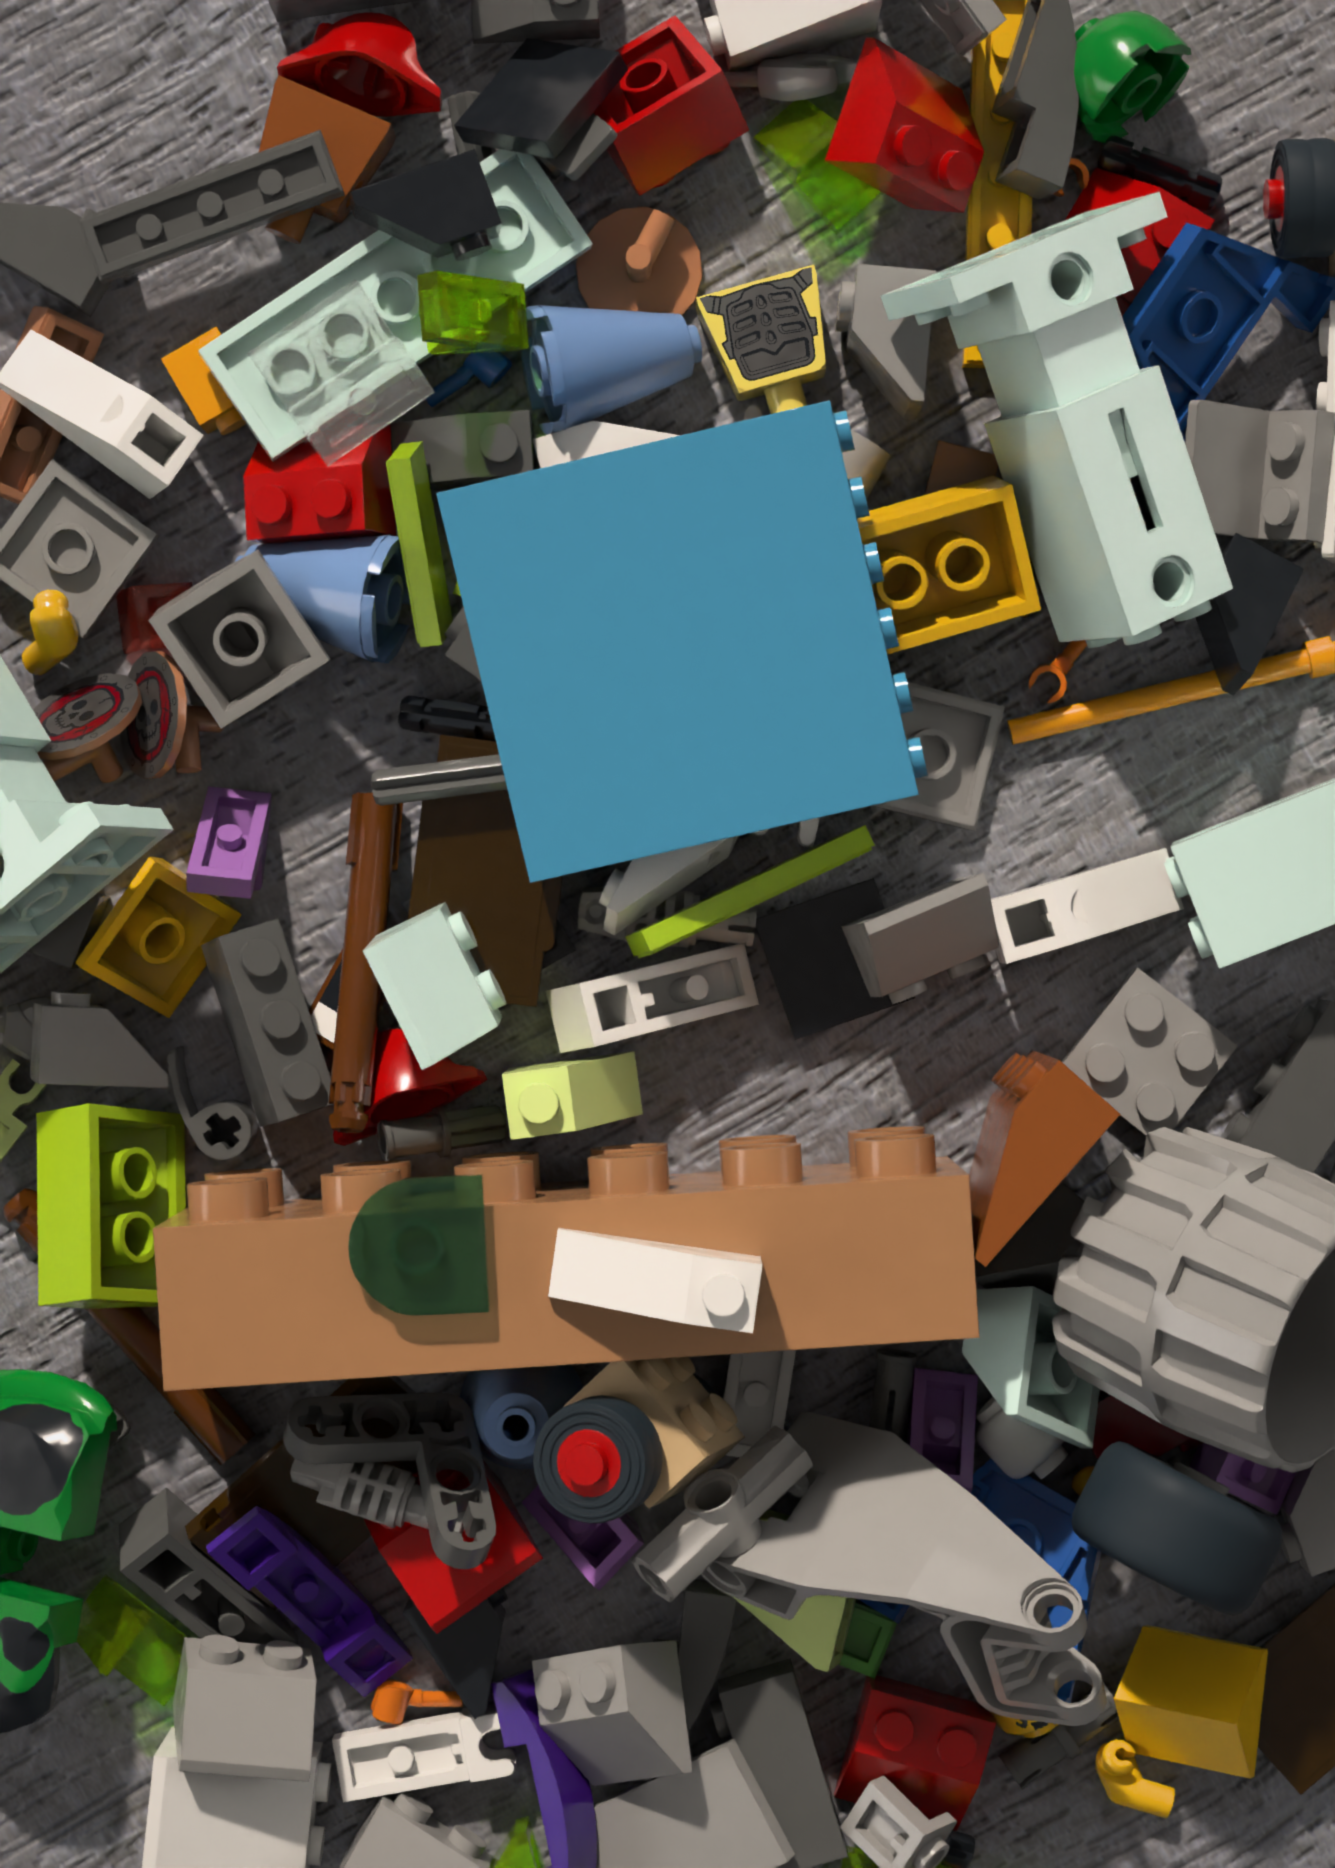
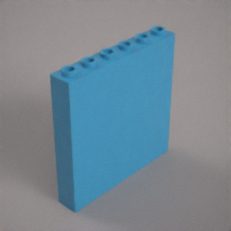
M828 400L436 493L530 883L919 795L915 778L928 776L920 737L906 740L901 714L914 710L905 672L892 675L886 649L898 647L899 643L891 608L877 610L872 584L883 582L884 577L876 542L863 545L857 519L870 516L861 476L851 479L847 478L842 453L855 450L846 410L833 413L831 402Z

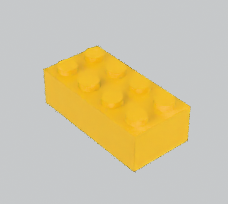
M994 475L870 510V516L857 519L862 544L876 542L884 577L883 582L872 584L877 610L891 608L899 643L898 647L886 649L887 655L1041 610L1013 486Z

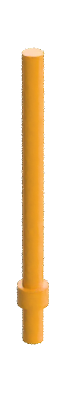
M1329 636L1303 642L1302 649L1260 659L1253 675L1239 690L1304 674H1309L1311 679L1335 674V641H1332ZM1212 670L1007 720V726L1012 745L1227 692L1222 690L1216 672Z

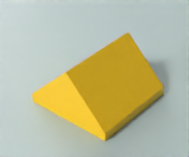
M149 857L75 963L81 969L170 1018L207 965L201 945L217 937L229 934L242 914L216 895L187 892L186 874L163 858Z
M1150 1625L1143 1626L1113 1698L1126 1742L1131 1744L1138 1755L1249 1779L1255 1777L1268 1649Z

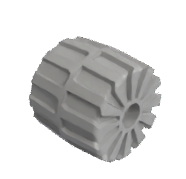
M1166 1127L1147 1133L1143 1159L1138 1161L1127 1149L1123 1150L1105 1170L1113 1191L1105 1203L1087 1196L1071 1227V1236L1084 1244L1081 1255L1062 1257L1059 1261L1053 1290V1300L1062 1309L1054 1315L1052 1321L1058 1352L1067 1360L1068 1366L1076 1376L1183 1435L1266 1467L1279 1468L1292 1473L1308 1469L1325 1454L1335 1451V1184L1270 1153L1190 1127H1186L1182 1133Z

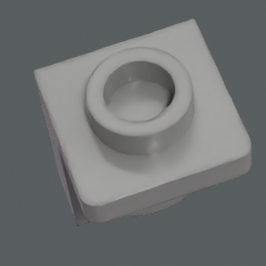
M881 1776L868 1783L840 1829L879 1868H935L949 1851V1845L945 1840L957 1821L948 1812L929 1820L885 1776Z

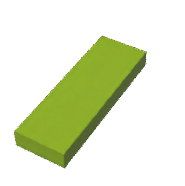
M423 441L401 443L387 460L386 467L417 644L420 643V647L443 645L447 638L445 633L453 622Z

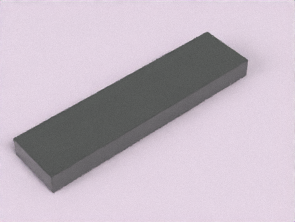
M321 130L80 218L77 221L98 278L104 285L344 196L345 193Z

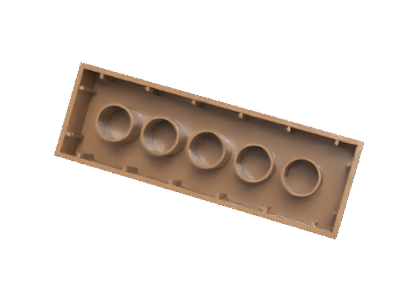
M922 1126L881 1127L848 1131L849 1163L802 1166L801 1144L796 1143V1135H759L719 1140L721 1171L669 1175L667 1143H637L591 1148V1156L587 1157L589 1180L541 1183L539 1152L536 1151L499 1152L462 1157V1164L454 1166L455 1189L412 1191L410 1160H377L334 1165L333 1173L320 1175L322 1197L284 1200L281 1168L241 1169L204 1174L205 1181L187 1184L188 1208L153 1228L164 1391L980 1338L969 1174L948 1156L936 1157L934 1135L925 1134V1127ZM558 1228L761 1256L763 1266L753 1333L683 1324L548 1297Z

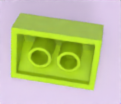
M91 1103L36 1113L38 1306L82 1309L158 1306L153 1228L186 1209L184 1121L181 1114Z

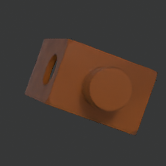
M278 75L272 93L259 152L321 130L345 193L344 196L266 224L265 229L270 233L289 242L301 244L313 213L337 223H342L351 211L350 191L368 185L392 148L396 136L391 123Z

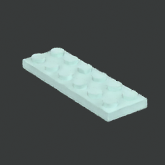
M499 149L480 162L502 222L499 237L490 240L492 244L490 250L478 256L460 261L455 259L453 253L437 258L378 230L198 350L199 356L272 462L591 249L592 241L533 155Z

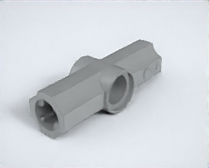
M773 1426L728 1470L713 1469L695 1478L686 1488L683 1497L686 1509L640 1551L632 1561L640 1577L652 1587L657 1595L671 1603L718 1557H735L752 1548L762 1533L760 1517L813 1466L806 1450L788 1432Z

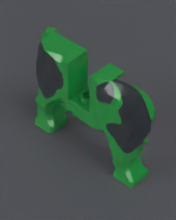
M0 1370V1575L21 1571L23 1563L28 1562L33 1557L37 1549L39 1536L57 1541H65L94 1535L110 1434L117 1431V1415L108 1400L86 1383L46 1371ZM0 1577V1733L11 1732L33 1724L54 1709L59 1684L60 1646L77 1642L83 1598Z

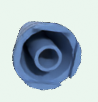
M536 305L525 307L520 317V322L532 320V336L520 338V353L532 410L545 408L550 421L549 423L538 424L541 431L546 435L589 422L690 378L693 374L694 364L700 363L702 360V345L697 327L694 324L687 325L681 314Z
M394 535L254 544L248 548L244 556L240 555L235 560L236 562L259 549L317 639L370 662L389 663L398 654L409 625L398 623L402 603L410 605L399 537Z
M571 1365L469 1371L464 1380L460 1398L472 1410L481 1453L484 1457L504 1467L532 1469L534 1468L533 1454L535 1443L542 1427L553 1414L562 1409L583 1388L581 1378ZM521 1415L527 1420V1423L516 1422L509 1416Z

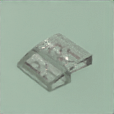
M352 280L247 352L279 401L327 466L435 393L400 338L393 335L357 280Z

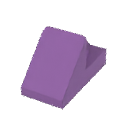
M208 786L186 872L187 892L251 899L253 891L261 889L270 821L271 793Z
M915 1368L906 1443L971 1493L973 1485L978 1375Z
M1206 1443L1198 1446L1189 1465L1190 1468L1230 1488L1228 1493L1276 1515L1296 1475V1472L1292 1473L1279 1468L1266 1467Z
M539 1485L522 1501L526 1509L592 1586L598 1590L644 1544L637 1521L627 1513L617 1519L604 1523L577 1521L556 1510L547 1501Z

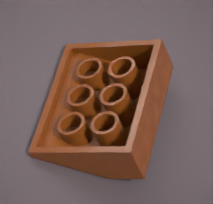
M1033 1050L1026 1057L1016 1052L992 1078V1082L999 1088L989 1099L969 1174L974 1258L984 1267L990 1263L1120 1116L1117 1110L1060 1060Z

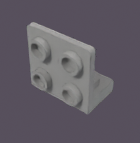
M1191 400L1189 402L1185 445L1216 535L1233 537L1235 533H1238L1247 539L1261 541L1323 542L1335 419L1334 412L1322 410L1268 411L1208 400Z

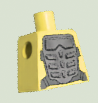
M814 265L696 297V312L700 323L738 401L765 395L770 414L807 406L802 384L821 379L826 372L818 281Z

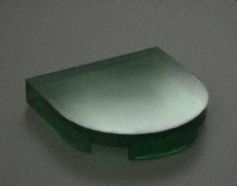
M483 1173L400 1179L382 1187L364 1203L352 1224L348 1251L353 1273L371 1297L394 1312L412 1316L483 1313L490 1311Z

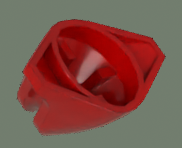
M356 13L344 17L334 24H319L312 44L301 51L283 58L277 66L278 75L373 116H399L441 112L442 109L441 90L422 70L417 59L415 39L411 31L401 21L382 13Z
M389 1029L377 1033L371 1107L365 1106L364 1114L368 1115L367 1124L363 1132L360 1133L333 1131L334 1143L346 1146L377 1134V1123L380 1120L390 1121L427 1114L433 1108L442 1107L488 1079L484 1071L473 1066L458 1065L448 1056L422 1070L402 1029Z

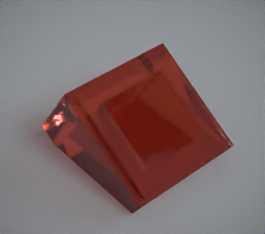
M192 582L131 586L118 593L116 599L122 647L125 654L168 650L148 620L158 608L193 587Z

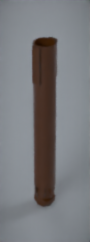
M357 792L352 795L346 865H351L329 1093V1104L334 1105V1112L329 1114L330 1126L332 1130L344 1133L363 1132L368 1121V1115L364 1114L365 1106L371 1107L381 987L363 950L376 935L387 930L392 872L397 871L403 812V803L383 806L376 804L373 793Z
M25 1188L3 1207L5 1219L9 1223L14 1220L19 1225L16 1231L38 1255L37 1191ZM140 1307L85 1309L175 1410L174 1414L220 1465L230 1459L256 1435L215 1388L164 1391L160 1330Z

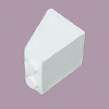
M709 0L713 16L704 18V26L713 56L724 54L729 72L761 64L764 59L782 58L876 31L882 0Z
M172 1726L153 1759L142 1868H310V1865L320 1866L324 1849L325 1827L314 1825L317 1801H328L332 1775V1763L321 1762L323 1742L313 1741L309 1782L178 1771L175 1728Z

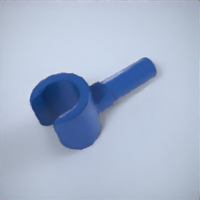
M489 345L478 346L472 350L464 361L463 366L456 370L457 372L424 393L423 396L427 403L434 407L467 385L475 376L490 389L504 377L511 368L512 363L496 347Z

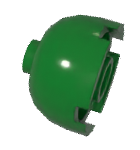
M1135 10L1111 14L1101 20L1094 18L1087 21L1075 32L1077 49L1075 53L1074 77L1079 94L1077 122L1094 140L1105 143L1111 136L1122 138L1129 133L1121 126L1125 121L1142 109L1144 121L1147 122L1175 94L1189 70V66L1182 59V55H1191V48L1174 30L1162 21L1149 14Z

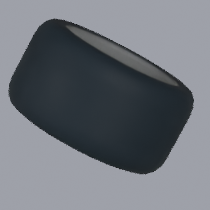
M1121 1441L1112 1443L1103 1451L1072 1514L1074 1533L1092 1547L1193 1601L1220 1613L1232 1616L1241 1614L1250 1607L1282 1543L1280 1524L1266 1513L1229 1494L1230 1488L1176 1461L1172 1465L1136 1446Z

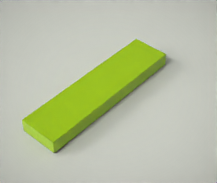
M866 825L847 831L630 933L625 938L634 957L638 956L641 958L655 954L871 851L875 844Z

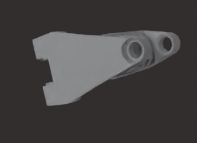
M808 1411L801 1412L787 1431L806 1450L813 1464L809 1471L787 1491L801 1498V1500L786 1521L774 1517H769L767 1521L761 1520L762 1533L752 1548L735 1557H718L701 1575L718 1590L788 1620L794 1618L806 1598L815 1595H831L910 1605L943 1619L940 1633L977 1702L985 1709L1009 1718L1068 1726L1086 1725L1096 1720L1106 1705V1692L1101 1673L1096 1665L1074 1648L1084 1638L1087 1630V1618L1082 1598L1077 1590L975 1496L905 1443L895 1433ZM1060 1605L1073 1611L1071 1619L1066 1624L1057 1628H1051V1622L1047 1613L1048 1607ZM1081 1680L1092 1685L1091 1693L1080 1702L1068 1703L1057 1697L1058 1690L1069 1681Z

